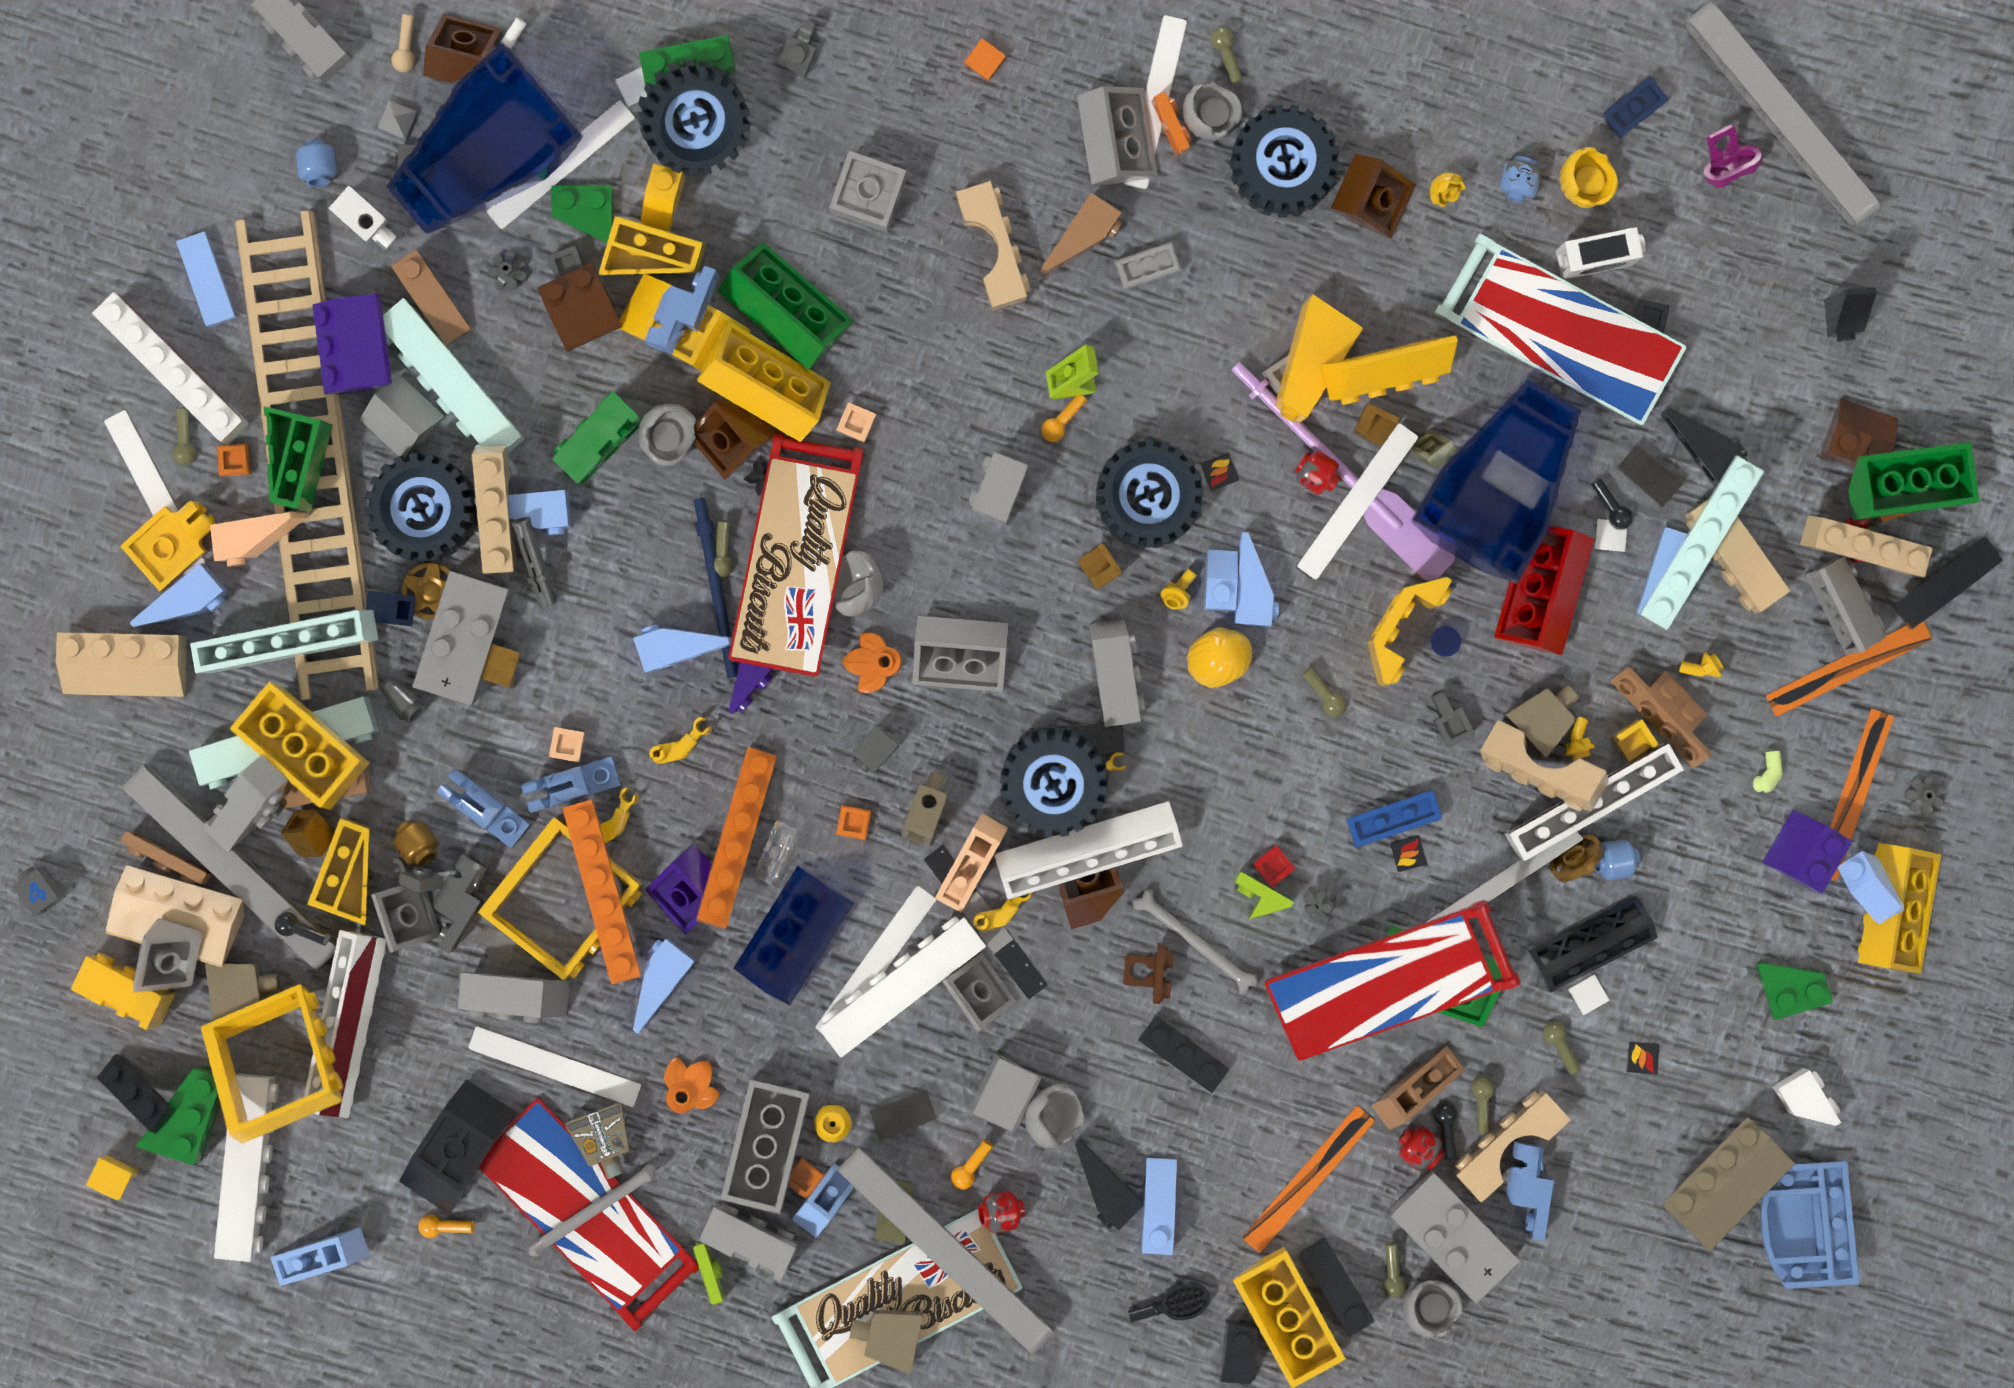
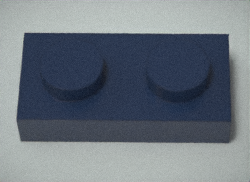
M1650 76L1601 116L1618 138L1621 139L1668 102L1669 99Z

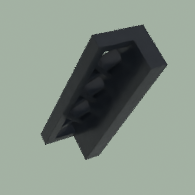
M1634 896L1529 950V954L1539 969L1545 986L1551 993L1657 939L1658 936L1653 920L1637 896ZM1633 908H1636L1640 914L1639 917L1632 921L1621 920L1623 914ZM1602 924L1612 925L1610 932L1604 935L1595 934L1598 926ZM1575 938L1585 939L1583 946L1577 949L1568 947L1569 942ZM1549 951L1558 953L1555 960L1545 965L1539 957Z

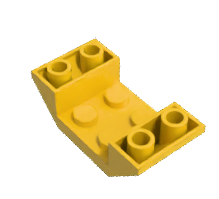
M644 274L620 318L622 327L619 329L641 341H645L650 327H662L657 324L653 317L656 314L663 294L672 285ZM708 305L698 332L683 327L682 330L685 332L671 355L701 371L704 360L727 321L748 333L751 330Z
M1445 577L1405 587L1397 592L1367 642L1377 684L1382 687L1388 686L1390 683L1396 684L1405 670L1401 666L1405 659L1387 649L1384 645H1391L1398 635L1400 629L1396 625L1400 619H1407L1416 604L1412 599L1428 609L1436 606L1440 607L1441 604L1444 605L1453 590L1448 587L1452 582L1451 579Z

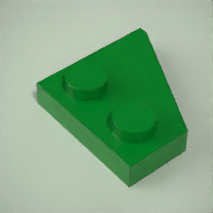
M612 185L551 186V216L607 244L613 225Z
M1761 962L1756 963L1773 1020L1833 1003L1824 973Z

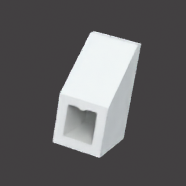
M1802 1068L1772 1086L1788 1113L1835 1126L1841 1123L1837 1116L1840 1110L1831 1097L1826 1098L1822 1091L1825 1085L1816 1071L1811 1073L1810 1070Z

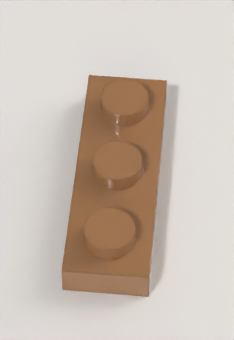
M126 831L120 841L128 846L126 851L140 858L146 855L154 859L153 865L166 872H170L173 869L182 874L180 879L186 883L195 886L198 883L207 884L212 876L209 870L135 831Z

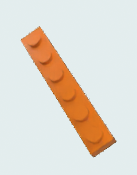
M750 747L746 749L696 917L697 921L722 929H726L777 758L775 755Z
M592 799L563 807V813L611 985L641 977L640 966L594 801Z

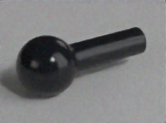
M1601 477L1591 483V486L1610 512V525L1617 530L1627 529L1633 522L1632 512L1627 507L1618 504Z
M284 912L275 919V929L282 936L296 934L323 946L327 945L329 941V934L299 923L297 916L293 913Z
M1450 1102L1437 1104L1433 1111L1435 1121L1441 1125L1445 1160L1457 1159L1453 1123L1456 1121L1458 1113L1456 1107Z

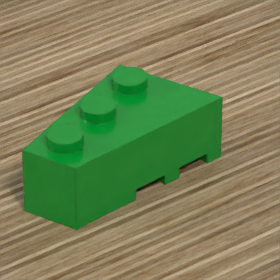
M612 391L599 403L589 418L586 417L575 428L576 432L569 440L564 439L554 449L556 455L552 459L582 487L639 429L642 419Z
M264 406V416L267 419V435L265 437L269 452V464H267L269 502L311 513L333 425L319 419Z
M204 1066L192 1069L168 1103L175 1111L157 1134L147 1130L135 1147L193 1166L202 1162L221 1104L212 1069Z

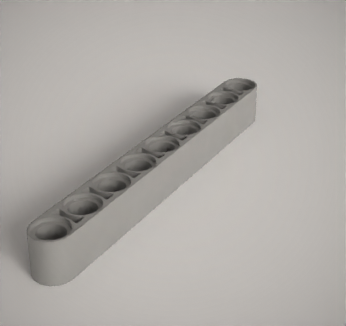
M1707 2L1685 21L1688 31L1852 227L1857 228L1880 209V204L1872 192L1715 4Z
M143 764L122 786L145 811L239 899H243V903L310 966L319 971L335 954L337 943L331 937L327 945L323 946L296 934L282 936L276 931L274 924L277 916L284 912H290L297 916L299 923L326 933L236 847L226 852L202 829L207 820L153 769Z
M858 1147L837 1169L845 1179L1031 1354L1034 1355L1055 1333L861 1148Z

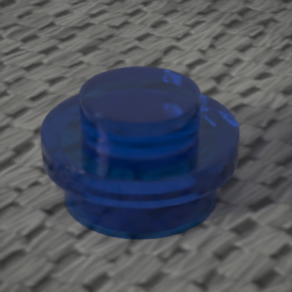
M1440 627L1431 635V648L1440 656H1451L1460 648V635L1452 627Z

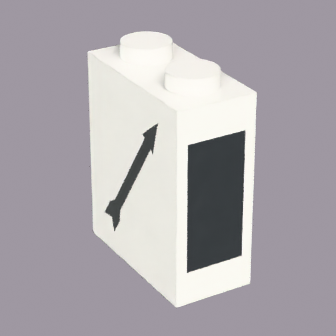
M1637 227L1566 241L1556 250L1561 279L1565 280L1633 266L1643 257L1642 253L1646 251L1643 235H1638Z

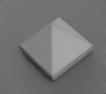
M389 100L378 129L406 140L418 112Z

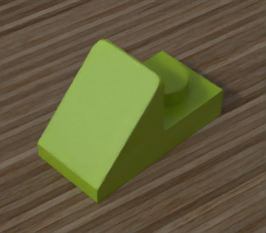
M1085 344L1046 371L1051 399L1081 396L1096 392L1094 377L1099 374L1094 347Z
M1241 871L1238 872L1233 881L1239 885L1237 891L1251 899H1253L1255 894L1259 896L1248 916L1249 919L1291 908L1294 903Z

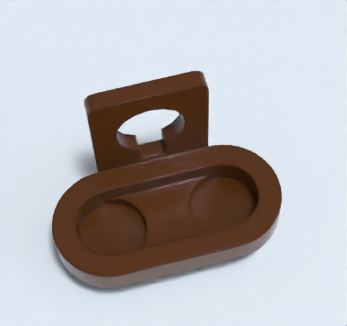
M1157 943L1156 957L1126 955L1123 977L1124 985L1153 987L1152 1004H1160L1164 999H1170L1171 981L1166 980L1163 977V973L1167 968H1173L1174 950H1168V947H1165V943ZM1142 962L1148 968L1153 969V976L1147 975L1144 979L1137 980L1132 977L1130 970L1133 964Z

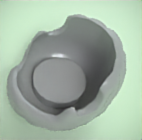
M1216 83L1198 84L1186 95L1183 104L1184 122L1196 137L1211 141L1225 139L1231 135L1242 119L1243 108L1239 98L1230 90L1220 87Z
M663 403L653 407L643 416V420L639 424L638 442L640 448L658 465L672 466L679 463L687 455L696 438L694 432L696 419L686 407L676 403Z
M850 551L842 556L833 601L837 611L841 614L856 616L874 607L883 593L881 572L873 558L863 551Z
M1062 1084L1048 1087L1036 1093L1025 1111V1125L1028 1133L1037 1144L1049 1149L1057 1148L1073 1138L1072 1132L1084 1122L1082 1106L1076 1092L1069 1086Z
M1429 1280L1419 1283L1404 1298V1319L1409 1328L1422 1337L1437 1338L1445 1336L1451 1332L1455 1321L1462 1313L1461 1297L1454 1287L1445 1282Z

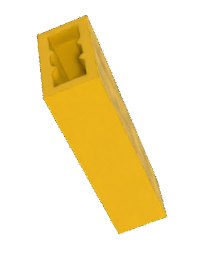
M1314 294L1306 299L1302 305L1280 390L1275 402V407L1281 410L1280 414L1291 422L1298 421L1300 423L1309 416L1327 387L1322 365L1344 360L1363 327Z

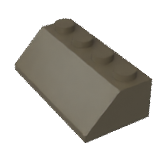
M1747 1117L1662 1205L1706 1249L1711 1251L1795 1163L1765 1132Z

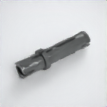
M529 516L518 518L511 524L529 573L527 575L528 583L532 584L539 608L552 606L558 600L550 581L552 575L550 570L546 569L532 527L531 518Z

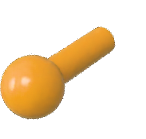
M1083 395L1075 396L1056 418L1046 420L1041 426L1043 438L1049 442L1061 440L1065 434L1064 426L1087 402V399Z
M983 1139L966 1164L958 1166L952 1171L951 1182L954 1187L966 1190L973 1185L975 1181L974 1172L993 1148V1144L989 1140Z
M427 1214L420 1219L418 1229L422 1236L435 1238L441 1232L474 1233L475 1222L441 1220L437 1215Z

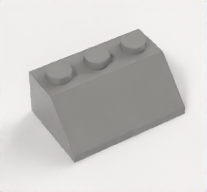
M1102 86L1077 95L1091 185H1114L1158 177L1144 88Z
M1845 556L1839 557L1805 574L1846 655L1861 653L1886 638L1883 633L1885 630L1884 623L1878 614H1873L1869 606L1871 603L1870 595L1864 587L1860 588L1855 578L1858 576V573L1851 560H1846Z
M918 616L912 685L1003 692L1009 623Z

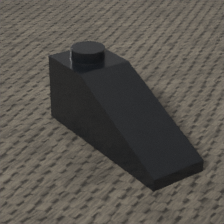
M1876 287L1845 289L1824 302L1827 338L1837 337V342L1856 340L1855 335L1865 332L1877 294Z
M1671 408L1660 414L1714 487L1720 482L1735 455L1748 462L1745 458L1748 456L1747 451L1738 441L1734 443L1731 438Z
M1078 1137L1074 1142L1096 1208L1100 1212L1097 1217L1109 1229L1114 1226L1119 1231L1144 1206V1201Z
M1326 1238L1321 1239L1299 1253L1349 1337L1375 1322Z

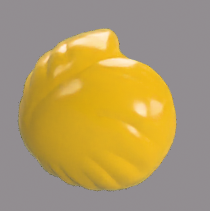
M1584 147L1574 151L1567 157L1561 167L1559 178L1561 190L1567 199L1581 208H1592L1596 205L1605 204L1613 198L1617 191V174L1610 164L1607 155L1599 153L1595 147Z
M1217 627L1203 634L1193 642L1187 654V667L1190 675L1199 684L1208 688H1219L1234 682L1247 672L1252 662V646L1249 639L1237 630H1230L1224 627Z

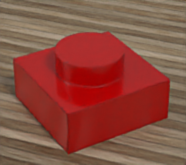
M1277 845L1273 846L1252 864L1271 888L1295 869Z

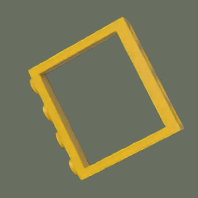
M557 816L552 818L478 913L564 981L569 976L574 979L584 968L585 964L581 961L588 952L594 955L600 948L596 928L568 963L564 965L497 912L560 832L571 840L567 824ZM609 858L614 875L628 885L620 896L623 908L626 905L632 907L642 895L639 888L643 884Z
M301 984L201 1026L229 1136L241 1144L343 1101L340 1090L343 1089L342 1081L339 1075L334 1072L332 1065L335 1062V1056L330 1046L326 1044L324 1037L327 1035V1028L317 1012V1009L320 1008L318 998L314 992H310ZM301 1007L323 1090L248 1121L226 1039Z

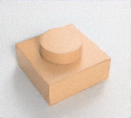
M848 402L836 430L865 443L877 415Z
M554 727L549 757L580 762L585 732Z

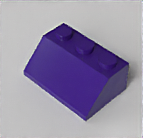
M380 294L334 298L313 304V318L316 328L324 395L356 394L392 384Z

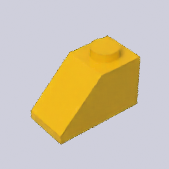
M653 163L645 191L640 223L671 231L686 179L683 171L679 174L672 171L669 167Z

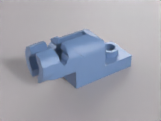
M704 265L702 273L697 272L692 283L694 293L674 286H670L665 291L653 317L657 324L662 327L649 328L644 341L648 346L673 354L676 345L685 332L682 330L683 327L698 332L720 277L717 271Z
M608 757L523 783L522 790L523 794L543 789L547 791V797L527 803L528 809L532 813L622 785L613 757Z
M454 769L447 777L465 788L463 794L457 793L447 784H441L437 790V793L484 830L491 832L511 849L531 826L528 821L486 788L480 787L457 769Z
M1515 1141L1512 1156L1522 1160L1523 1163L1518 1166H1510L1507 1196L1512 1205L1532 1208V1213L1528 1212L1526 1215L1525 1230L1529 1231L1528 1236L1532 1239L1545 1241L1554 1180L1550 1177L1540 1176V1172L1544 1173V1147Z

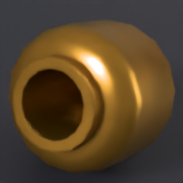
M406 821L397 828V835L394 838L393 845L408 865L424 866L437 856L439 841L425 822L417 821L412 823L411 821Z

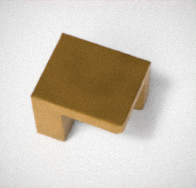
M1367 403L1352 433L1382 447L1401 418Z
M1101 543L1097 548L1078 560L1079 565L1096 591L1123 573L1104 543Z
M491 644L480 679L508 688H514L517 678L514 676L520 653Z
M295 810L280 834L300 857H322L330 845L335 832L317 810Z

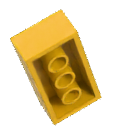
M268 682L230 727L231 731L260 756L263 755L295 787L318 807L331 810L370 763L280 684Z

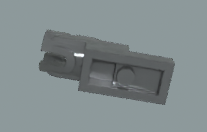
M462 853L455 864V868L460 871L462 877L454 874L448 875L434 901V909L454 921L452 925L447 923L438 936L442 940L438 947L447 953L455 950L485 901L475 895L474 891L478 892L488 867L465 853Z

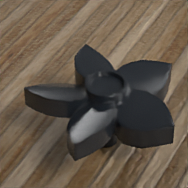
M755 460L753 464L755 473L748 474L743 480L751 484L756 483L755 491L759 497L763 491L767 467L764 469L763 465Z

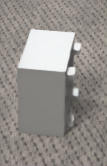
M849 151L829 206L830 213L888 233L908 177L907 171Z
M994 452L992 458H985L983 471L986 474L979 492H972L969 502L970 506H972V514L1007 526L1028 472V465Z

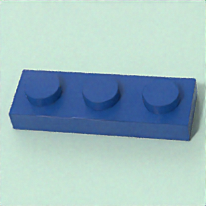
M1430 790L1347 818L1346 822L1354 846L1357 848L1443 818L1434 792Z

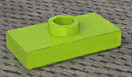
M697 1242L693 1250L710 1303L714 1305L723 1302L725 1295L720 1282V1278H723L719 1260L713 1261L708 1245Z

